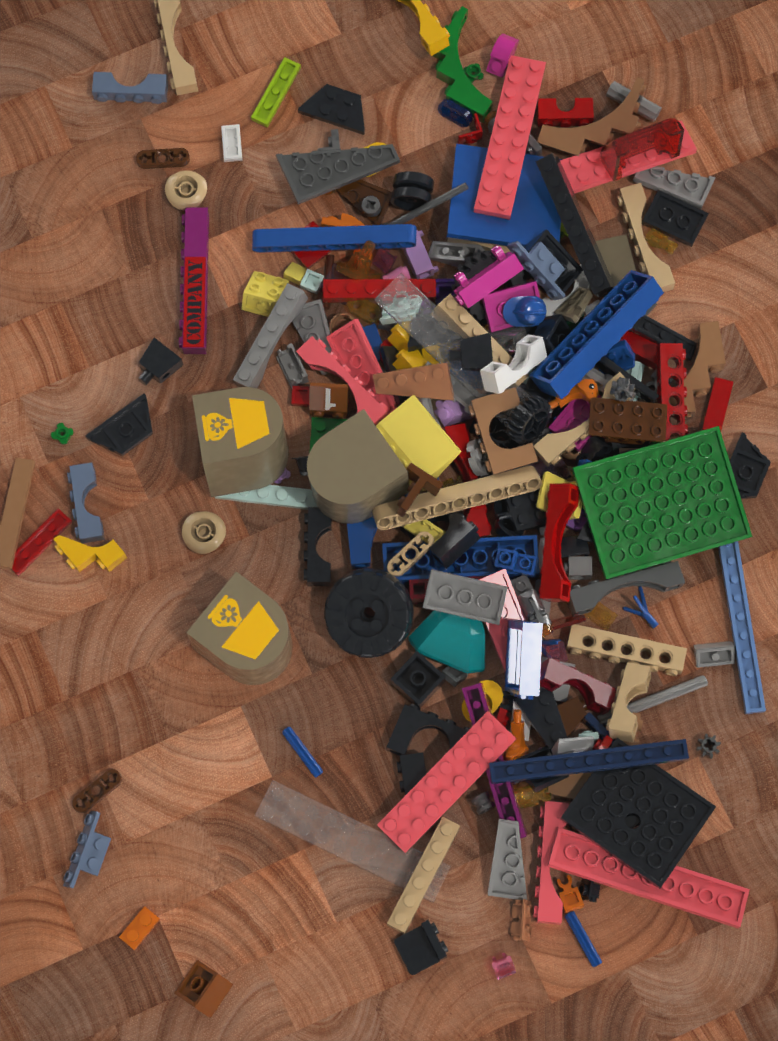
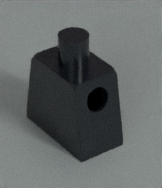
M491 333L460 340V349L449 350L450 362L461 361L462 370L480 372L481 369L493 361Z
M154 337L139 361L140 368L144 372L138 379L144 385H147L152 378L158 383H162L183 366L182 358Z

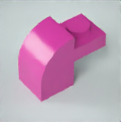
M502 33L492 49L486 71L503 78L511 56H514L519 40Z

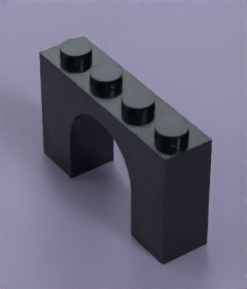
M453 512L427 519L431 523L437 521L449 522L446 533L428 548L434 559L446 569L480 539L477 533L478 527L472 521L467 522L466 517L461 512ZM405 525L399 526V529L411 540L415 537L404 529Z
M414 704L404 705L386 746V751L398 756L406 755L414 736L424 729L441 731L447 737L451 749L471 728L465 726L460 728L456 726V722L449 719L441 720L437 714L430 711L424 713L420 711L421 708Z

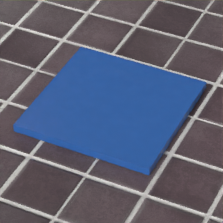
M456 144L451 190L463 183H466L469 189L450 199L447 237L504 246L511 242L519 241L524 247L547 229L560 242L561 218L536 163L543 156L525 154L513 210L509 220L473 212L488 148Z

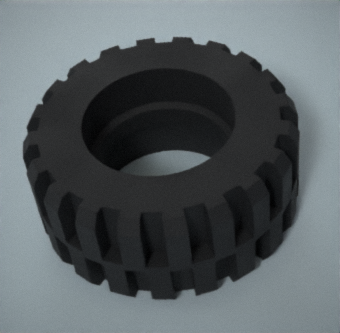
M491 251L473 253V257L468 256L465 258V263L463 265L459 264L457 269L461 273L463 272L467 280H469L495 262L497 258ZM523 270L506 281L503 289L527 283V280L522 277L525 275ZM455 281V284H452V290L460 286L457 281ZM479 301L470 308L464 307L477 322L487 324L484 306Z

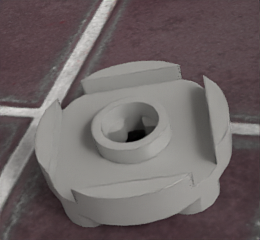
M481 438L474 439L467 443V452L471 454V458H468L469 465L476 476H488L490 472H487L485 461L488 460L486 454H482L479 446L482 440Z

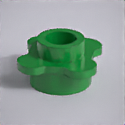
M477 63L470 64L463 69L471 83L484 78L480 65Z
M59 423L55 432L51 433V437L65 445L74 434L72 428L65 427L64 423Z

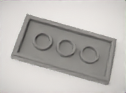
M431 569L423 608L499 625L508 586Z

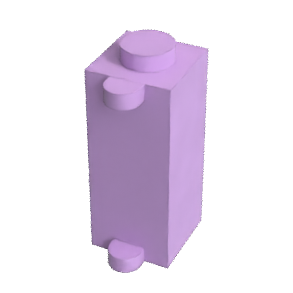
M417 230L415 247L403 248L415 279H425L439 271L438 266L433 267L421 237L424 235L422 230Z
M438 400L435 403L437 409L434 412L444 427L473 418L464 411L465 406L458 401L454 403L452 400H445L444 402Z

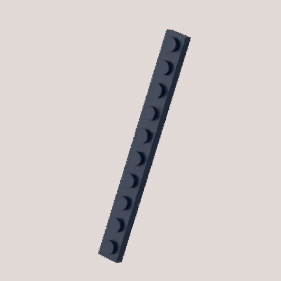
M686 739L494 762L489 763L491 784L684 761L689 759Z

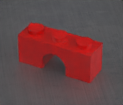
M539 98L537 103L538 127L547 125L569 128L571 126L580 127L593 123V98H575L574 108L567 112L561 111L557 107L556 98Z

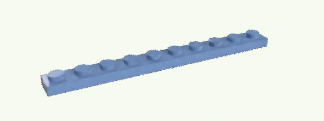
M737 541L718 547L745 714L762 713L766 711Z

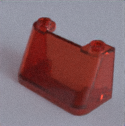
M674 118L660 121L613 140L601 149L600 159L612 180L616 181L622 178L621 170L626 168L625 159L655 148L658 155L665 152L670 154L671 159L680 156L684 128Z

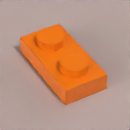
M144 906L119 938L133 950H136L160 921V918Z

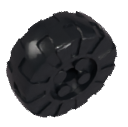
M374 568L358 569L344 575L330 590L324 607L326 629L332 640H335L345 652L362 658L383 656L398 648L407 638L414 618L413 601L406 586L391 573ZM367 607H371L375 611L374 616H369L366 613Z

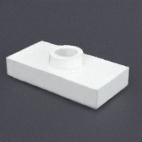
M240 125L221 126L224 162L243 161Z

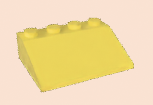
M415 395L408 398L376 425L406 469L410 463H413L436 479L461 453V450Z

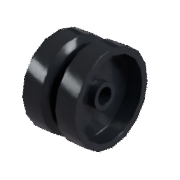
M413 171L395 174L393 180L394 190L391 194L392 205L405 211H412L432 200L431 193L434 188V180L426 174Z

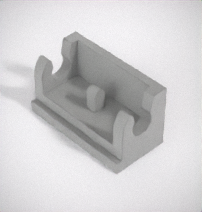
M293 344L287 345V349L284 351L279 349L276 358L291 389L292 386H301L309 382L308 375Z

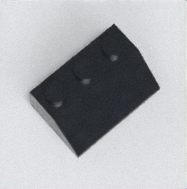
M546 229L525 245L524 248L529 253L537 242H542L565 268L555 281L556 285L565 293L583 269ZM524 269V271L534 280V277ZM537 284L546 293L544 288Z

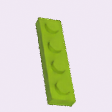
M284 57L252 114V121L268 128L297 76L301 64Z

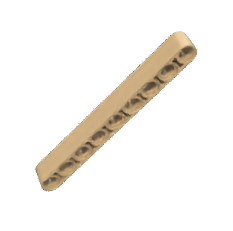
M526 466L441 488L437 496L430 492L419 494L404 517L396 514L399 506H397L399 500L377 505L373 508L372 515L378 529L388 530L533 492L540 488L542 481L534 466Z

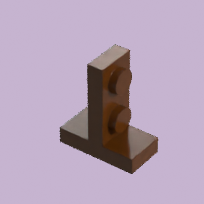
M410 463L406 469L408 471V479L412 481L407 489L409 494L407 497L402 496L397 504L399 509L396 514L404 517L422 489L437 496L444 484L413 463Z

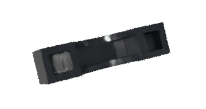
M308 507V513H304V525H308V532H304V543H308V550H304V562H307V569H304V581H307L308 586H331V563L323 560L318 555L316 546L321 536L332 531V519L324 515L318 507Z

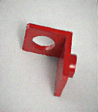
M477 113L474 114L476 131L459 135L458 144H473L477 140L482 139L483 131Z

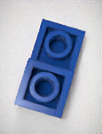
M498 548L494 567L534 577L539 559L537 556Z

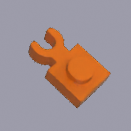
M570 875L567 876V884H562L561 880L557 879V886L563 890V892L559 893V898L563 902L565 914L584 907L578 887L572 888V878Z

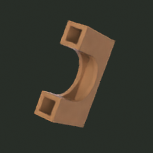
M516 387L505 390L500 394L494 393L470 401L471 405L468 406L470 416H474L476 420L474 429L476 435H480L482 440L479 446L482 454L485 453L488 460L485 461L487 472L495 475L538 462L533 443L513 449H504L497 446L489 434L490 422L496 415L516 408L515 406L520 404Z

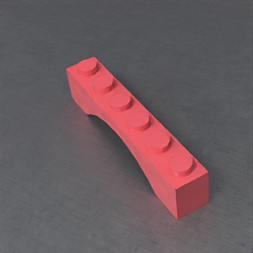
M313 336L310 337L296 351L299 357L312 370L331 373L347 383L355 396L357 413L364 409L375 426L388 416L387 411L389 408L382 401L378 403L375 400L377 396L370 389L366 391L362 387L364 383L357 376L353 378L350 375L352 371L345 364L341 366L337 362L339 358L332 351L329 353L325 349L327 346L320 338L316 340Z
M545 801L544 806H540V818H543V826H539L538 838H542V846H538L537 858H541L540 866L537 865L536 877L539 878V886L535 885V898H538V906L534 905L533 918H537V923L557 925L562 923L563 902L555 891L550 876V867L547 865L558 828L564 829L567 826V823L561 820V817L569 807V803Z

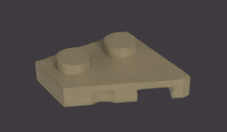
M579 287L554 312L555 315L561 314L566 321L576 324L593 294L589 289Z

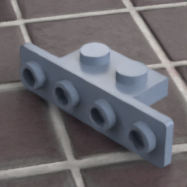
M519 241L511 242L507 245L510 252L514 253L522 263L523 268L534 277L537 284L544 288L551 299L559 300L566 296L555 283L565 268L542 242H537L529 253Z
M90 811L85 817L83 832L79 834L77 839L78 846L71 855L70 868L66 871L63 878L64 887L74 888L80 870L94 876L99 874L111 838L94 832L100 817V813L97 811Z

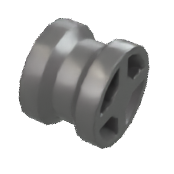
M367 196L362 201V209L366 216L376 217L380 214L381 205L377 197Z
M488 791L471 800V803L477 807L478 815L487 812L495 806V803L489 798L490 794Z

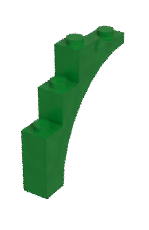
M461 6L459 11L456 10L454 12L451 23L445 26L450 35L448 38L450 46L433 55V57L440 60L435 67L436 78L449 85L444 93L447 104L472 118L477 113L479 121L483 123L492 110L493 101L484 96L470 82L461 65L458 41L461 30L468 18V9Z

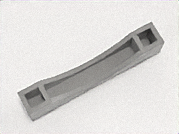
M287 283L233 378L238 387L258 388L278 340L288 325L300 314L308 299L304 290Z

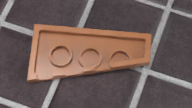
M448 362L373 374L376 394L408 397L415 395L420 398L455 400Z

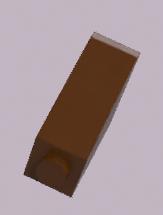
M578 696L557 706L567 738L570 737L587 714L588 708L584 700H580Z

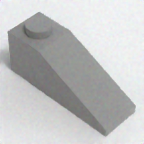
M433 241L428 256L430 260L458 267L459 264L463 265L465 263L464 259L468 256L473 257V253H483L485 250L481 245Z

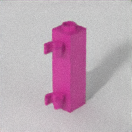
M496 245L490 250L497 260L478 274L467 280L463 272L459 271L456 273L454 278L460 284L458 288L453 290L456 294L454 298L460 306L463 305L470 308L521 272L524 268L516 255L512 252L505 254L502 248Z

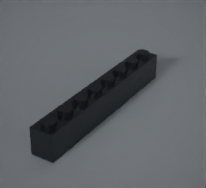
M551 153L536 161L592 292L595 296L601 298L607 295L615 285L560 159Z

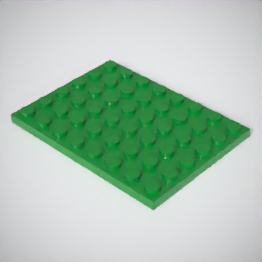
M719 426L572 468L605 580L753 537Z

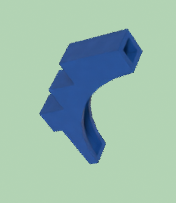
M373 516L359 523L347 524L352 569L371 567V549L378 529Z

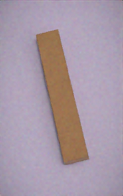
M15 459L0 526V568L12 569L35 467L34 460Z

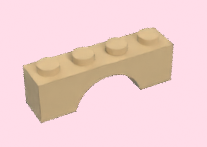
M627 662L625 670L622 669L621 686H617V700L612 703V718L608 719L606 730L609 731L612 739L616 740V738H619L622 741L633 743L638 728L637 716L631 713L627 706L635 696L647 693L651 680L650 666Z

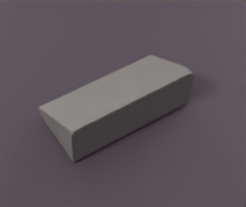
M732 641L693 645L697 668L735 664V650Z
M594 737L558 739L551 751L553 755L593 750Z

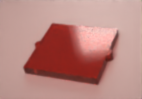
M585 615L569 616L552 621L549 629L557 630L585 622Z

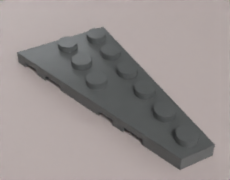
M393 144L359 149L354 147L347 150H319L301 154L296 152L290 155L276 154L277 161L298 205L400 163Z

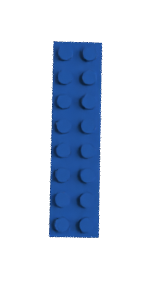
M631 270L529 375L539 390L559 399L567 396L570 390L582 380L588 371L595 367V364L608 353L614 344L620 341L621 337L663 295L664 292L654 277Z
M537 535L480 538L447 569L434 559L429 550L408 571L396 578L404 585H409V580L429 579L431 569L465 577L488 576L502 570L494 567L498 548L514 550L520 554L538 557ZM422 541V543L419 546L416 543L414 544V546L417 547L421 552L422 549L420 548V546L426 543ZM409 542L382 543L384 571L388 572V562ZM414 549L407 550L406 558H415L416 551ZM402 556L399 558L400 560H402V562H401L400 564H398V565H397L396 563L393 564V567H394V569L392 570L393 572H394L395 570L399 572V571L401 570V569L399 568V566H400L402 563H404L405 565L408 564V563L402 558ZM538 560V564H537L535 576H534V577L527 576L528 579H530V578H539V573H540V571H539V560ZM506 571L510 580L522 576L521 574Z

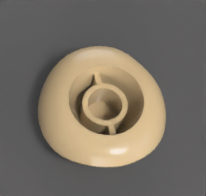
M193 171L177 172L171 175L165 184V194L168 201L179 210L198 207L207 193L206 180L200 174Z
M195 512L186 518L182 526V537L186 546L198 554H207L217 549L222 544L226 535V526L223 520L212 512Z

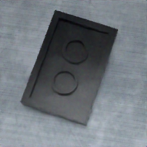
M658 190L642 220V224L692 247L709 213Z

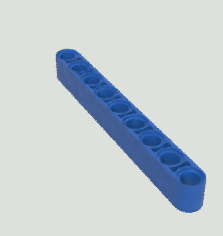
M412 224L256 229L252 232V250L255 252L411 248L416 246L417 227Z

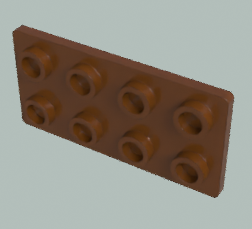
M595 397L590 399L589 436L605 437L604 442L643 445L645 441L665 442L667 404L627 400L624 402Z

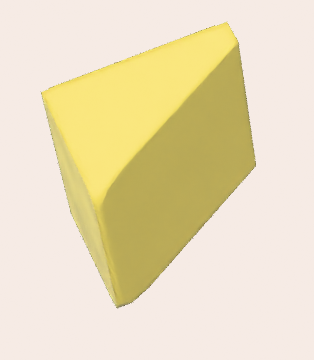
M291 262L283 276L285 279L300 285L307 269Z

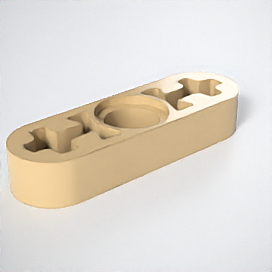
M420 532L388 562V572L395 577L402 576L429 551L428 548L434 544V537L429 532ZM423 536L425 538L429 536V544H422L420 546L422 551L420 552L419 549L414 546V544L416 543L419 546L422 543L421 538ZM414 549L416 551L415 558L407 559V550ZM402 556V558H403L408 564L405 565L404 563H402V564L399 566V568H400L401 570H400L399 572L396 571V570L393 572V571H392V570L394 569L393 564H395V563H396L397 565L400 564V563L402 562V560H400L399 558Z

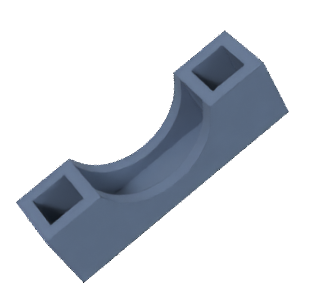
M94 72L92 94L94 100L100 102L115 100L121 103L125 101H133L135 103L152 102L155 104L167 102L168 79L166 74H148L146 79L136 86L119 84L114 79L112 72Z
M92 462L69 466L70 472L67 473L69 484H72L73 488L70 491L71 502L75 503V509H72L73 519L77 520L78 527H75L76 538H79L82 544L105 540L101 518L90 514L85 509V498L88 492L97 486L95 467Z

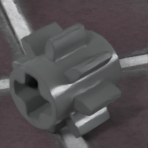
M619 377L617 381H612L610 394L615 396V400L625 402L628 398H633L635 384H631L630 379Z
M705 734L704 740L698 739L697 742L701 745L696 750H701L702 758L705 755H709V758L712 759L713 752L719 754L720 751L716 748L720 746L721 742H716V735L711 738ZM707 742L709 745H713L711 750L704 747Z

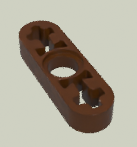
M185 148L142 150L136 155V161L142 169L184 167L190 162V156ZM164 154L168 156V160L166 162L158 161V157L160 155ZM180 154H183V160H179ZM146 156V157H147L146 163H143V161H142V160H143V157Z
M115 769L107 770L74 797L72 801L73 808L78 813L89 811L121 784V774ZM110 774L113 776L117 774V781L115 783L109 782L107 786L110 788L106 790L101 781L104 780L106 783L110 780L108 777ZM95 786H101L103 789L102 794L98 797L92 795V789ZM88 792L89 796H90L94 801L91 802V801L88 799V800L84 803V804L86 805L85 808H82L81 806L77 808V806L79 805V803H78L77 801L80 800V799H81L82 801H84L85 799H87L88 797H87L85 794Z

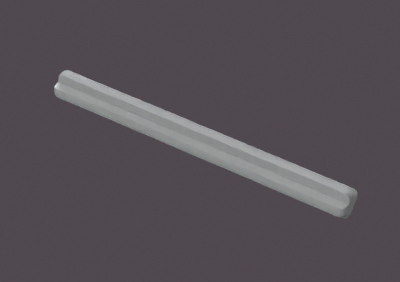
M702 675L629 703L627 708L631 713H638L708 685V681ZM611 711L597 716L598 721L603 726L607 725L608 719L612 718Z

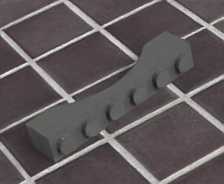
M668 561L661 563V566H651L639 572L634 571L602 582L594 580L583 587L581 585L571 587L568 605L572 617L590 613L603 597L621 588L644 586L661 592L681 588L685 584V580L678 561Z

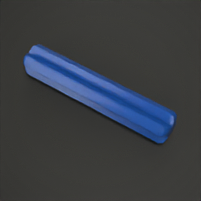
M290 726L282 731L284 737L315 778L323 773L322 768Z
M574 911L567 913L565 919L592 967L600 965L602 960Z

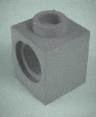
M592 556L568 557V561L564 562V570L568 574L569 580H591Z

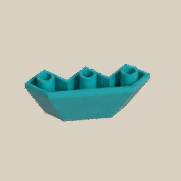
M434 610L408 638L415 651L469 674L485 670V631L482 621Z

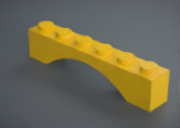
M396 0L409 7L419 19L421 44L430 56L450 46L449 32L445 27L442 28L440 26V22L435 15L432 16L427 4H423L421 0Z

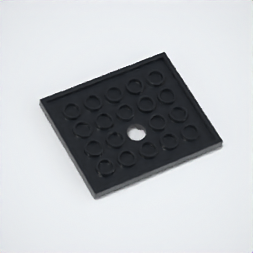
M616 738L610 748L629 745ZM656 764L593 772L567 808L561 820L660 889L716 806ZM628 814H636L640 818L639 827L635 829L627 827L625 817Z

